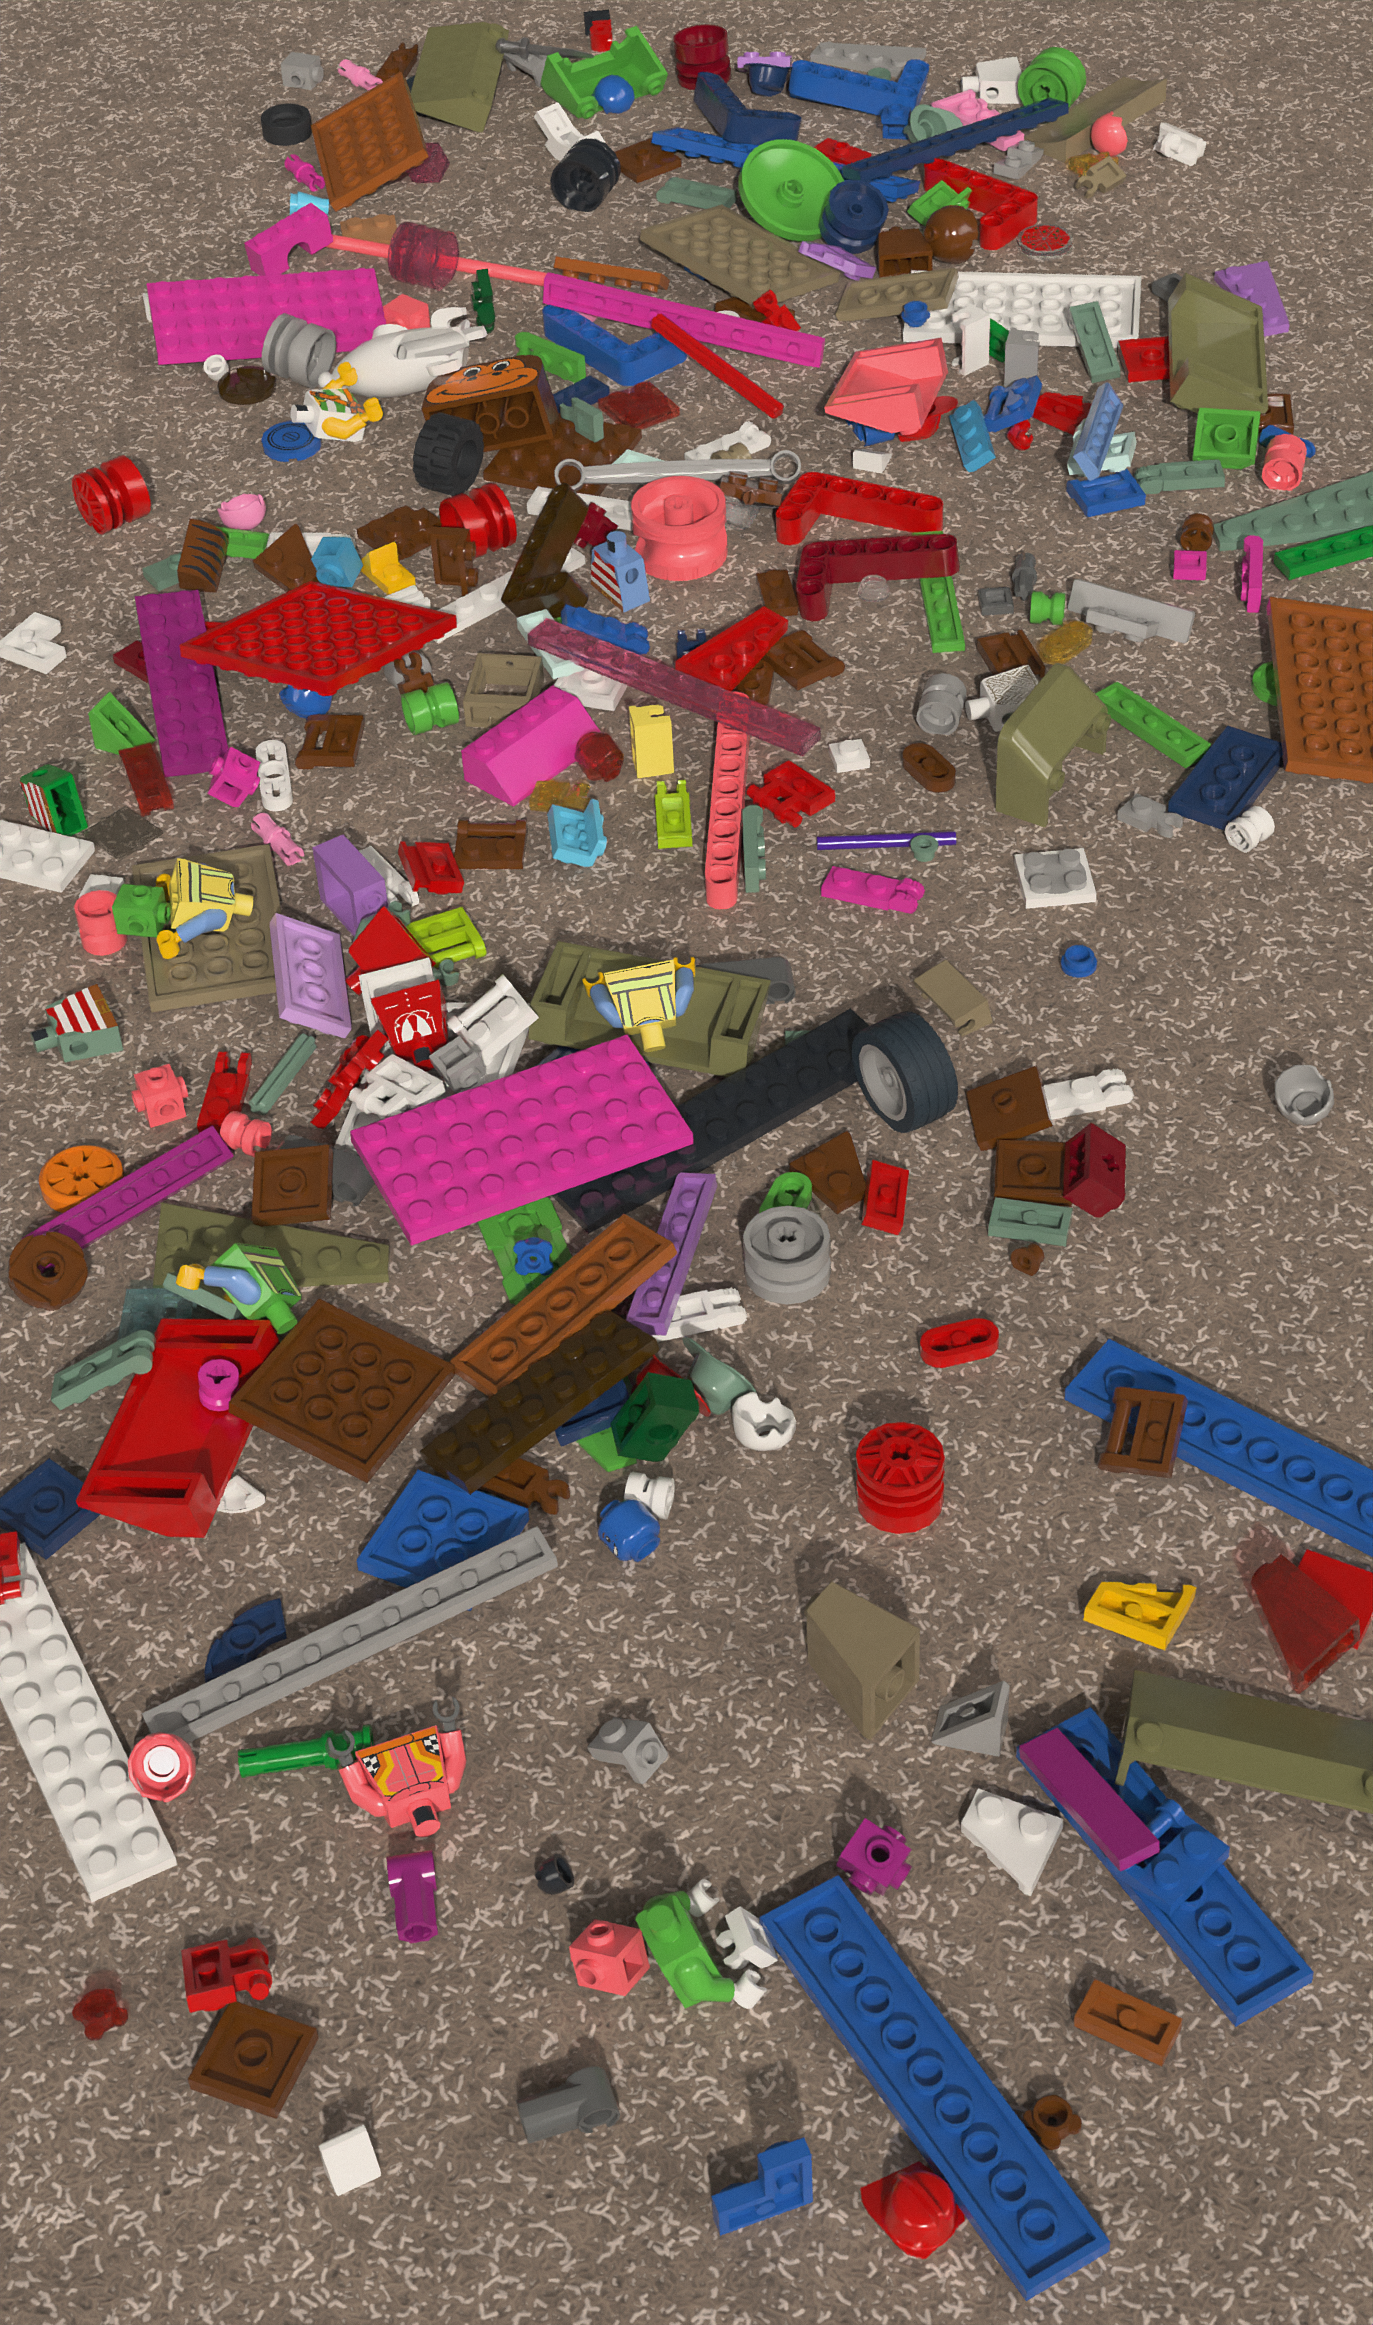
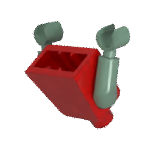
M392 901L389 909L384 906L378 913L360 921L353 944L349 947L348 951L359 967L345 981L360 996L362 991L358 975L425 958L430 959L435 980L439 979L440 984L443 986L456 984L460 973L448 974L454 969V963L449 959L443 960L439 965V969L433 967L436 962L406 927L410 924V910L406 909L402 912V903Z

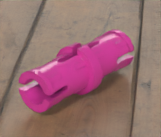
M295 154L290 155L294 161L289 157L285 159V168L294 174L296 181L299 183L303 182L312 192L318 190L314 185H317L320 189L324 188V178L315 172L314 167L310 163L303 162Z

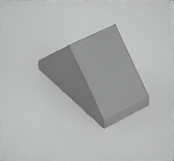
M1003 1680L940 1706L931 1742L936 1745L1000 1757L1008 1723L1010 1685Z

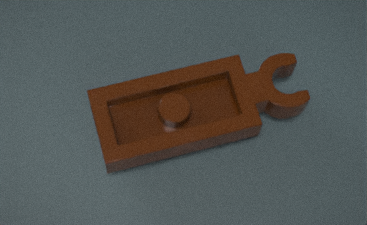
M401 43L399 50L390 53L377 72L376 77L384 82L397 73L402 72L406 78L417 62V55L419 54L418 44H414L412 48H406L405 43Z
M521 1458L515 1460L480 1487L484 1491L525 1508H529L533 1501L538 1502L544 1512L552 1515H557L559 1507L558 1500L551 1497L560 1496L567 1500L570 1498V1489L566 1482L558 1479L549 1480L547 1469Z

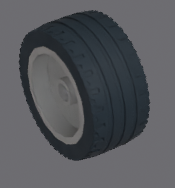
M909 1011L894 1014L868 1026L854 1037L852 1062L860 1088L870 1107L894 1131L907 1133L917 1130L942 1118L954 1109L958 1100V1081L953 1063L941 1038L934 1031L933 1027L924 1018H921L920 1015Z

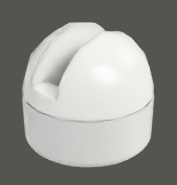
M212 355L204 362V371L209 378L218 381L226 372H229V366L223 356Z

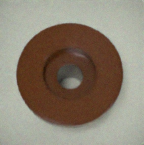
M1034 1243L1018 1247L1011 1254L1012 1266L1025 1274L1033 1276L1039 1271L1040 1264L1044 1261V1252L1041 1247Z

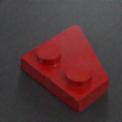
M1045 392L1039 396L1032 418L1074 435L1076 427L1081 424L1083 419L1087 418L1092 404L1083 403V396Z

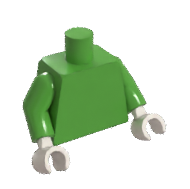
M702 1879L687 1893L675 1891L651 1897L644 1905L643 1911L636 1915L635 1920L661 1971L684 2008H688L701 2001L730 2002L734 1999L740 2006L751 2009L767 1991L765 1987L756 1985L761 1978L760 1975L755 1971L747 1970L736 1984L730 1978H723L689 1914L690 1912L692 1915L700 1917L719 1902V1898H711L705 1893L711 1886V1883L708 1880Z

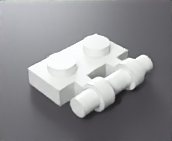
M391 1054L365 1075L369 1086L364 1090L357 1087L353 1088L349 1093V1099L356 1103V1107L366 1114L374 1113L379 1116V1120H383L403 1113L408 1108L412 1110L432 1103L446 1091L442 1080ZM385 1096L391 1098L386 1103L381 1101Z

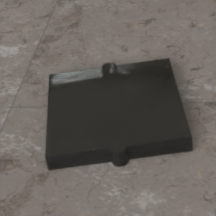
M127 806L122 807L108 817H101L98 823L82 832V836L118 861H121L138 849L143 850L146 844L163 835L161 829Z

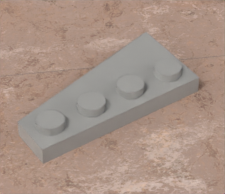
M821 42L810 54L811 62L868 72L873 68H886L890 71L891 77L900 78L909 60H923L926 57V48Z

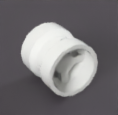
M1253 806L1246 810L1241 817L1227 824L1225 835L1230 845L1247 853L1255 848L1259 841H1264L1274 832L1275 825L1272 817L1265 809Z
M631 1472L626 1483L624 1500L636 1499L655 1518L666 1520L668 1519L674 1499V1479L660 1476L655 1480L649 1479L645 1473Z

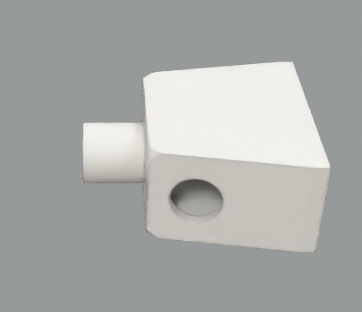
M1010 57L978 62L976 64V76L961 78L962 92L972 89L975 93H978L979 99L982 98L987 103L1023 104L1018 94V81L1022 73L1018 58Z

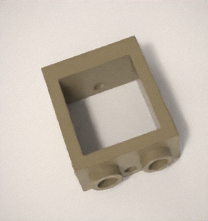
M477 653L463 699L466 727L493 728L540 695L544 684L542 656ZM487 684L529 686L526 696L484 694Z

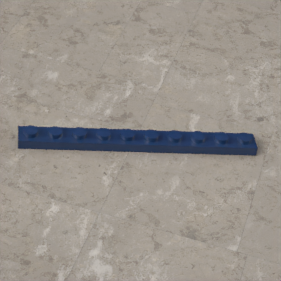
M1047 98L844 165L843 177L871 183V179L889 177L895 171L910 170L916 164L931 163L937 157L952 156L958 150L973 149L976 147V144L994 142L997 140V137L1015 135L1018 130L1036 128L1042 122L1057 121L1058 117L1069 114L1068 102Z

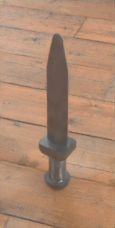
M527 37L522 38L521 42L505 41V38H500L496 42V50L499 53L503 54L504 51L520 53V57L523 59H528L530 54L548 56L557 52L564 58H594V55L575 49L530 44V40Z

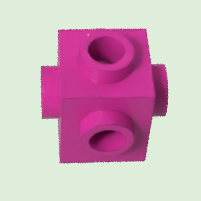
M230 747L223 757L217 756L210 767L209 774L213 775L207 794L232 807H239L248 794L252 795L258 787L260 777L256 775L260 762Z

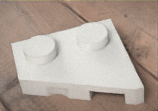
M979 1788L961 1822V1832L975 1846L984 1849L987 1858L999 1870L1003 1868L1019 1884V1889L1028 1896L1032 1895L1063 1828L1062 1818Z

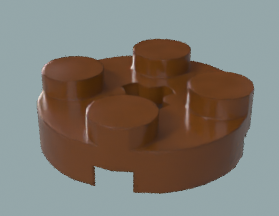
M47 1232L46 1235L35 1237L32 1234L23 1238L14 1247L10 1255L8 1285L17 1297L28 1305L47 1311H55L64 1305L70 1304L81 1294L88 1275L84 1253L78 1243L64 1234ZM49 1263L54 1264L56 1276L46 1278L40 1275L41 1271L37 1268L39 1265L46 1267Z

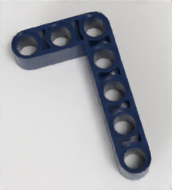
M711 72L698 73L693 100L725 140L758 145L780 139L798 141L802 120L799 115L789 112L747 109L719 75Z

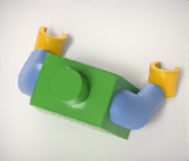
M235 1243L211 1266H207L206 1269L199 1264L183 1265L179 1269L176 1279L177 1285L187 1289L198 1290L202 1279L207 1286L222 1287L244 1317L251 1320H270L277 1334L288 1332L298 1322L290 1308L301 1299V1292L276 1248Z

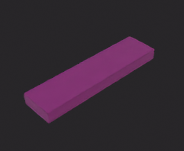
M1058 1728L1019 1746L1020 1758L1120 1872L1160 1852L1159 1840Z

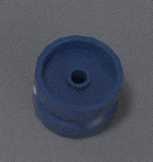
M846 180L838 183L831 190L820 218L819 229L821 236L828 245L839 246L851 254H858L871 249L877 243L879 233L887 219L889 208L886 198L880 190L867 182Z

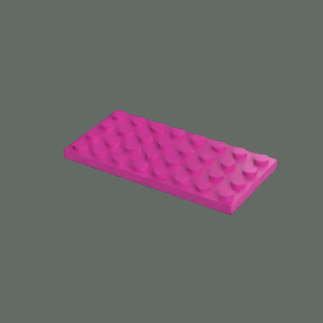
M374 268L147 283V295L158 365L205 362L212 355H221L225 360L262 358L263 344L267 332L274 320L284 313L303 319L307 324L314 323L332 330L336 337L335 352H350L361 343L372 339L373 330L376 327L386 324Z
M628 1035L350 1131L353 1146L411 1246L693 1144L692 1131Z

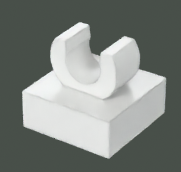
M740 1906L725 1915L730 1930L722 1932L717 1937V1944L724 1949L732 1948L736 1945L735 1951L723 1960L725 1965L732 1969H742L750 1961L756 1966L764 1968L778 1961L774 1947L761 1926L759 1918Z

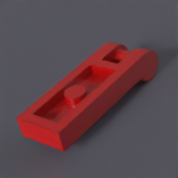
M366 1035L358 1036L351 1044V1048L346 1049L340 1056V1063L327 1080L332 1084L330 1089L325 1087L313 1103L317 1111L310 1123L317 1128L324 1129L344 1105L362 1072L345 1091L334 1082V1079L370 1037Z

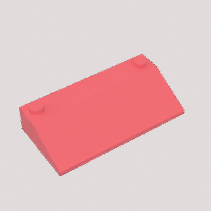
M942 337L855 352L824 407L825 413L889 433L900 432L901 435H910L918 432L922 428L948 374Z

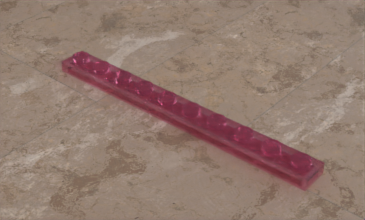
M546 618L527 634L529 646L561 659L572 661L578 666L797 755H805L821 739L820 727L557 621Z

